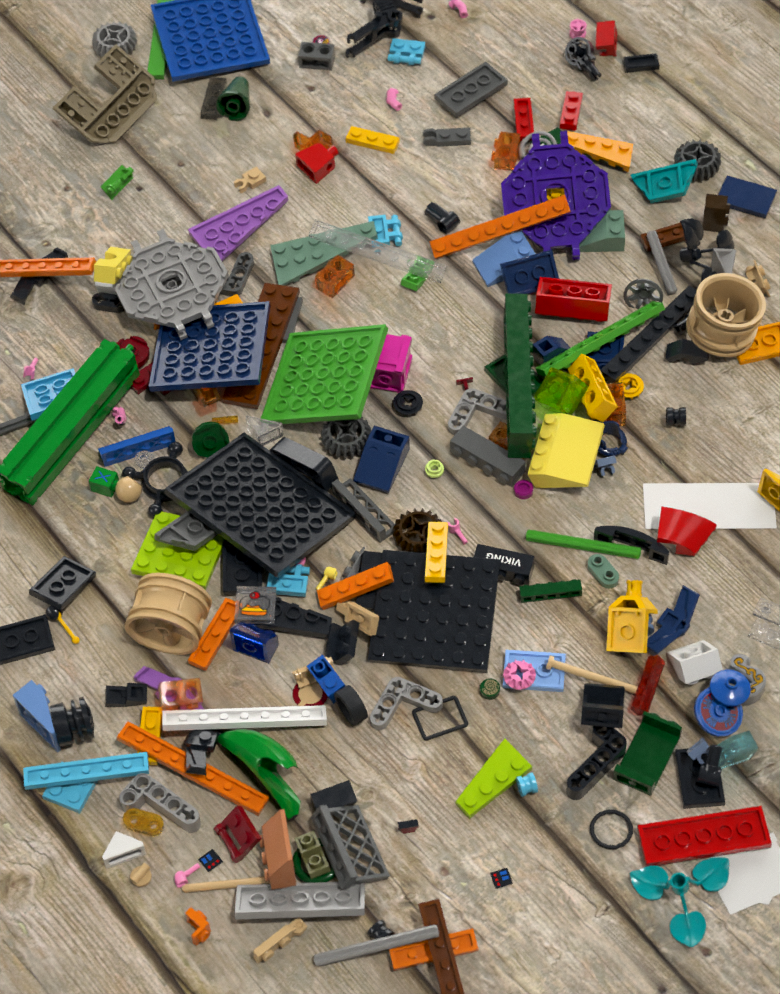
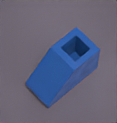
M322 654L306 667L334 704L336 703L334 693L346 685Z

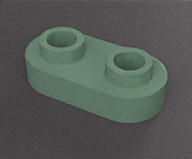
M594 554L588 559V570L601 586L608 589L616 587L619 582L617 570L603 555Z

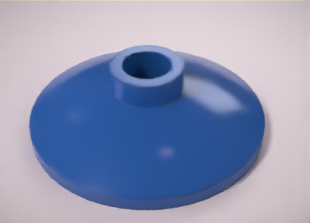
M730 669L721 670L710 681L712 696L723 705L739 706L745 703L750 696V683L738 671Z

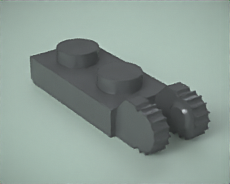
M470 127L436 130L427 128L422 132L425 137L423 144L426 146L443 147L471 144Z

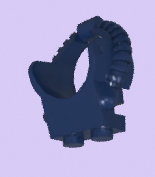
M615 421L601 422L605 425L603 434L607 433V435L618 437L621 441V446L619 448H607L606 443L601 440L598 453L608 457L624 455L628 449L627 438L623 430L620 429L619 424Z

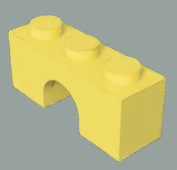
M110 247L105 252V259H99L94 264V281L116 284L122 278L127 265H130L133 260L131 249Z

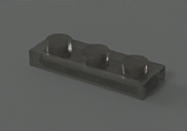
M210 77L200 112L201 119L218 120L219 112L216 103L219 95L226 89L227 78Z

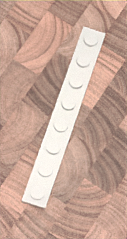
M326 705L162 711L163 731L327 725Z

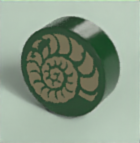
M491 678L485 679L480 685L482 697L488 700L497 698L500 694L499 682Z

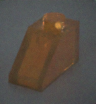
M216 387L193 389L200 406L206 407L221 401Z

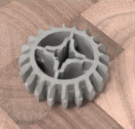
M113 21V23L109 24L107 22V25H101V28H96V32L93 33V49L98 56L103 57L117 44L128 55L133 54V50L136 49L137 45L136 33L127 23L122 24L121 21L118 23Z

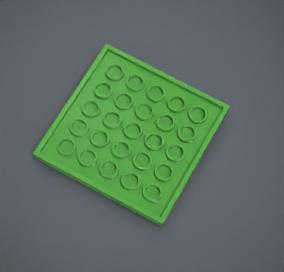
M386 324L290 333L260 422L263 425L361 419L388 332Z

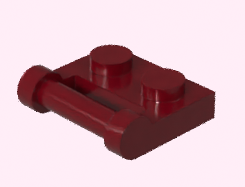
M236 806L221 823L214 827V831L217 835H220L231 853V859L234 863L243 860L262 839L242 806ZM228 828L231 830L232 834L234 835L235 839L240 845L241 848L239 850L237 849L233 840L229 836L227 832Z

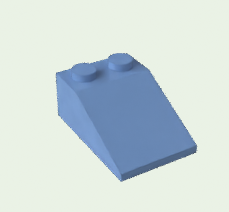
M520 230L504 236L472 259V262L487 287L504 281L500 268L501 263L533 255L535 252Z
M31 680L13 694L18 712L59 752L61 748L49 707L50 701L45 696L47 692L41 684L36 685Z

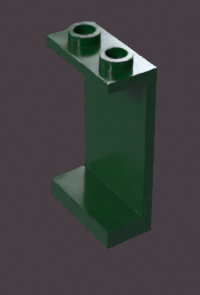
M644 711L642 723L621 764H617L614 769L613 780L652 796L681 738L682 726H679L674 721L660 718L655 713Z

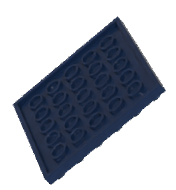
M269 301L213 305L210 314L213 318L214 327L208 329L203 317L184 324L187 338L180 340L175 328L160 325L149 382L150 392L260 385L270 314Z

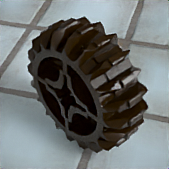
M414 508L412 513L407 510L406 515L401 514L400 519H396L393 527V539L395 540L396 547H399L400 551L427 553L428 523L442 522L441 519H438L437 514L432 515L431 510L424 512L423 508L421 511H417Z

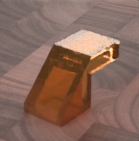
M320 130L310 138L298 131L293 134L294 146L300 151L317 143H321L326 149L333 146L332 136Z

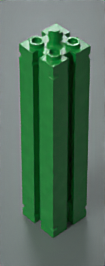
M104 339L100 343V347L95 349L4 458L3 463L0 464V483L3 490L14 496H20L21 500L32 506L37 502L38 497L42 496L132 386L133 381L140 375L135 354L132 352L134 347L131 344H128L125 349L122 348L120 350V346L113 341L110 342Z

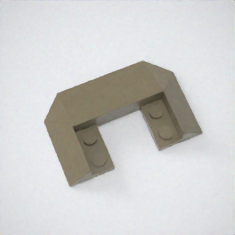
M117 44L94 66V69L119 89L101 108L75 86L52 108L91 143H116L157 100L154 76Z

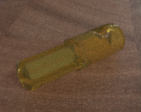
M238 415L212 418V422L219 424L238 423Z

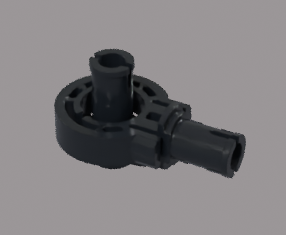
M583 37L571 39L565 48L566 60L571 65L577 66L580 71L586 70L592 81L598 80L602 74L594 65L596 57L594 56L593 44Z

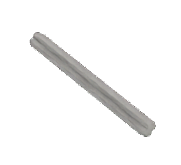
M431 925L314 955V962L316 966H323L436 938L439 936V930L436 925Z

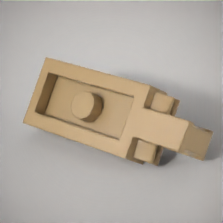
M352 601L337 603L336 610L345 615V622L358 621L360 622L359 630L370 636L376 635L380 616Z
M298 917L289 925L286 924L254 949L255 961L258 964L263 960L264 962L268 961L274 955L276 949L279 947L284 948L291 942V937L301 936L307 929L305 922Z

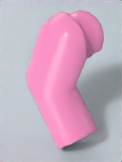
M390 88L387 91L386 102L396 111H399L402 108V104L396 100V94H399L397 89Z

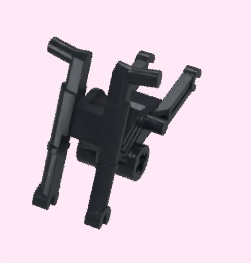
M360 0V2H361L362 4H365L366 1H367V0ZM373 0L375 18L354 33L347 35V43L350 44V40L353 39L356 44L346 49V58H349V54H352V57L355 58L356 55L373 45L385 34L391 38L398 37L401 34L403 14L397 9L413 13L414 17L420 18L423 13V7L403 0ZM413 0V1H416L417 3H422L423 0Z

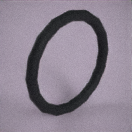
M607 809L593 817L590 823V834L593 841L599 846L606 849H618L624 847L631 840L633 825L629 817L623 812ZM606 814L621 816L629 826L627 838L617 845L602 843L594 833L596 820Z

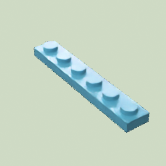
M141 752L24 767L25 790L136 776L140 773L149 774L148 753Z

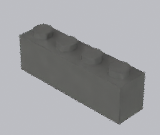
M464 425L450 440V451L456 457L463 458L470 465L482 469L484 473L494 476L503 484L513 487L525 473L526 461L521 458H508L507 450Z

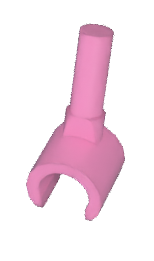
M34 358L30 366L24 367V378L25 376H31V379H34L35 366L38 362L37 358Z
M454 518L455 525H451L448 522L449 532L456 533L463 544H467L468 541L461 533L459 520Z
M198 863L184 872L178 871L175 874L174 881L178 888L188 883L186 877L200 868Z

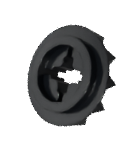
M401 391L394 397L393 406L396 412H400L401 416L406 414L410 417L411 414L417 415L418 411L422 410L423 399L415 391ZM405 401L411 403V406L405 405Z

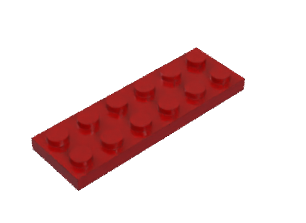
M762 806L637 826L646 866L770 848L772 845Z

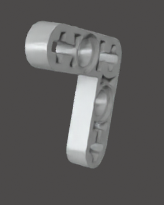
M467 389L448 421V431L455 435L463 425L467 427L475 410L506 420V412L503 411L506 409V400L477 389ZM486 401H491L494 403V405L491 407H486L484 403ZM461 409H467L469 413L463 415L460 414L459 411ZM458 420H460V422H459V423H460V426H457L456 428L453 427V426H456L457 423H458Z
M394 677L389 681L370 715L371 726L376 730L385 729L401 701L421 707L432 713L439 712L443 707L442 696L433 690L401 677ZM401 685V688H398L395 692L394 686ZM414 691H419L421 696L414 699L410 694ZM386 700H392L394 705L385 707L383 703ZM434 700H437V703H434L433 705L430 704V701L433 702ZM382 712H384L382 716L383 721L380 720L379 722H376V719H379L382 715Z

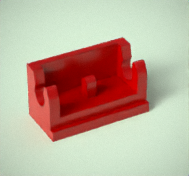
M615 20L597 22L596 50H606L605 52H599L600 56H617V28Z

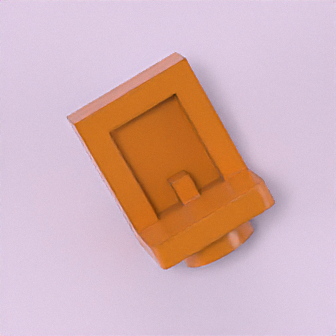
M190 907L185 912L187 922L196 929L191 938L197 946L200 942L203 943L208 939L211 928L209 922L206 921L207 917L200 910L196 912Z

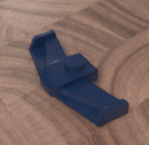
M684 585L682 586L674 611L666 608L656 622V626L660 629L647 640V652L653 656L659 654L676 638L686 634L690 628V621L700 594Z

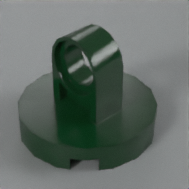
M209 421L200 424L192 433L191 442L193 450L200 457H210L229 443L226 429L217 422Z

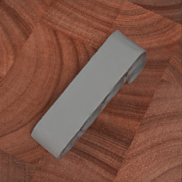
M146 773L136 775L120 793L121 806L127 814L136 813L147 803L186 832L194 833L201 827L199 812L196 808ZM147 784L146 787L140 788L141 785ZM159 795L163 796L161 799H155ZM130 799H133V800H134V801L131 802V803H126V801H128V800H130ZM173 807H179L175 811L171 810Z

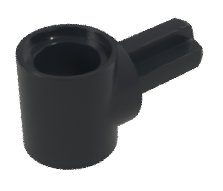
M710 745L707 761L701 764L697 782L718 787L722 772L721 767H719L722 747Z

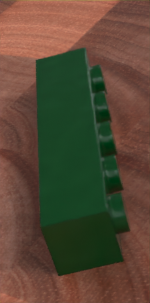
M573 579L571 581L519 586L521 603L579 597L582 596L581 580Z

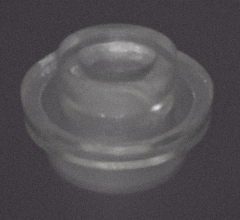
M140 451L134 458L136 465L142 469H145L147 464L154 459L149 451Z

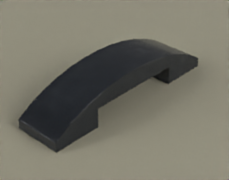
M598 526L594 529V540L614 543L615 540L629 546L640 547L641 550L649 552L650 560L665 565L668 564L670 552L667 548L643 532L621 526Z

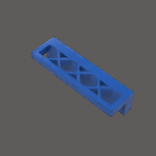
M168 426L98 448L104 467L166 448L176 441L172 427Z

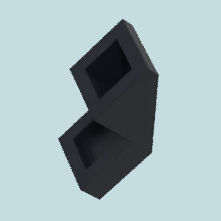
M681 339L667 344L666 360L670 363L686 358L692 365L708 361L709 353L697 347L692 340Z

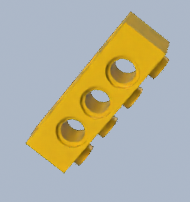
M581 354L568 368L571 375L570 379L574 382L576 391L581 396V402L586 407L588 416L593 420L597 419L604 422L618 406L596 361Z

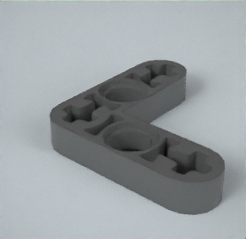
M243 252L239 254L231 274L220 292L221 295L231 297L235 294H238V296L242 294L254 266V258L251 253ZM238 272L245 273L242 277L236 276Z

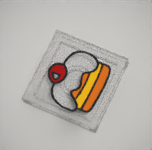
M237 586L235 623L274 624L277 588Z

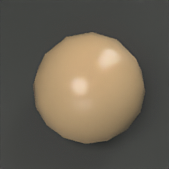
M126 476L117 482L115 492L121 501L131 503L140 497L142 486L131 477Z

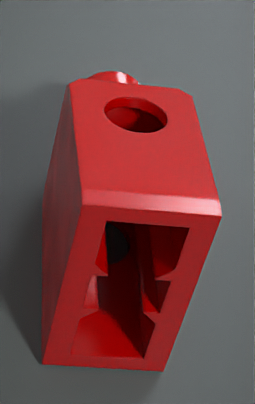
M317 143L295 153L296 165L317 184L335 168V156L339 154L338 149L334 145L326 149L321 143Z

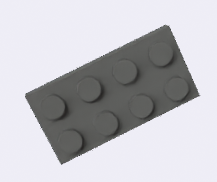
M484 62L435 93L434 99L457 118L507 86L508 80L491 65Z

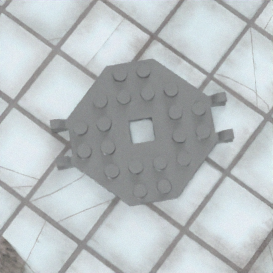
M164 229L157 231L160 242L143 249L138 240L132 241L133 260L130 265H127L122 274V280L114 288L127 316L133 319L173 327L176 329L180 340L187 338L184 324L203 317L208 329L214 327L210 311L229 277L228 271L216 250L212 247L201 248L198 247V244L189 242H175V239L167 237ZM178 276L182 283L179 287L171 290L164 288L161 282Z

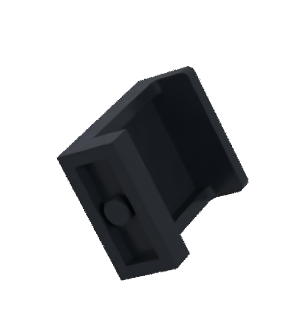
M585 683L581 725L622 728L625 687Z

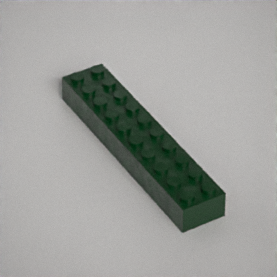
M505 293L503 327L508 458H531V451H535V439L533 438H536L537 428L533 425L536 423V412L532 410L535 409V398L532 396L535 393V384L531 382L534 381V370L530 368L533 367V356L530 354L533 353V342L529 341V339H532V328L529 327L532 324V315L528 314V312H531V301H528L527 294Z

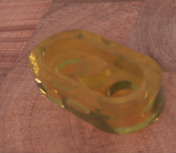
M131 808L123 815V822L128 830L149 836H157L164 830L163 819L158 814ZM134 819L138 820L136 823H131ZM152 825H157L154 829L150 828Z

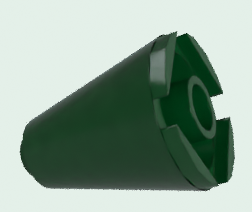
M234 78L219 95L216 106L220 115L228 117V120L239 121L247 116L250 111L249 82L246 78Z

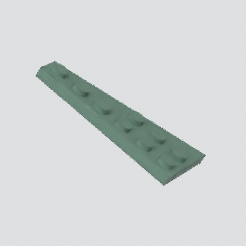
M374 221L270 245L278 285L285 286L292 281L295 283L300 280L301 276L307 273L312 274L335 262L334 259L342 255L344 257L349 254V251L361 248L378 239Z

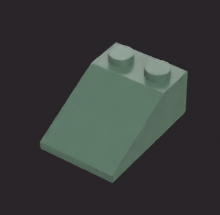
M610 210L579 245L580 252L624 251L625 226L623 210Z

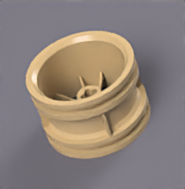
M719 273L707 277L698 286L693 306L687 318L686 329L690 339L697 347L715 356L733 357L743 354L752 346L758 326L766 310V300L762 291L752 281L740 275ZM714 306L716 313L711 314L705 308ZM729 309H731V310H733V311H735V312H737V313L734 315V314L732 313V311H730Z
M168 573L147 574L138 583L135 601L125 622V630L133 640L149 649L174 655L193 653L199 646L204 620L208 617L212 599L204 588L189 579Z

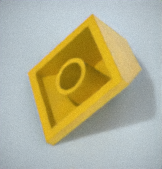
M765 468L762 472L757 492L780 511V475Z

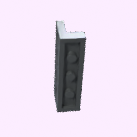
M351 478L344 483H341L338 479L332 482L333 494L340 502L356 512V518L380 543L393 534L395 524ZM351 486L354 489V494L347 487ZM359 500H364L366 502V507H364ZM370 512H376L378 514V519H376ZM382 524L388 525L390 529L386 531Z

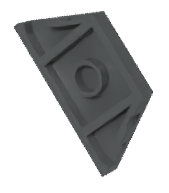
M187 511L155 533L154 539L162 543L196 551L219 534Z

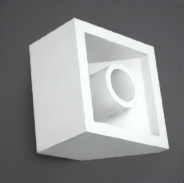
M705 640L667 652L679 680L688 685L696 684L703 678H712L717 672L723 670L718 649Z

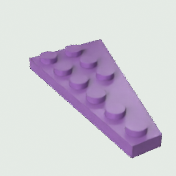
M278 185L189 228L188 233L194 242L198 244V247L214 248L221 261H223L289 201L288 195Z

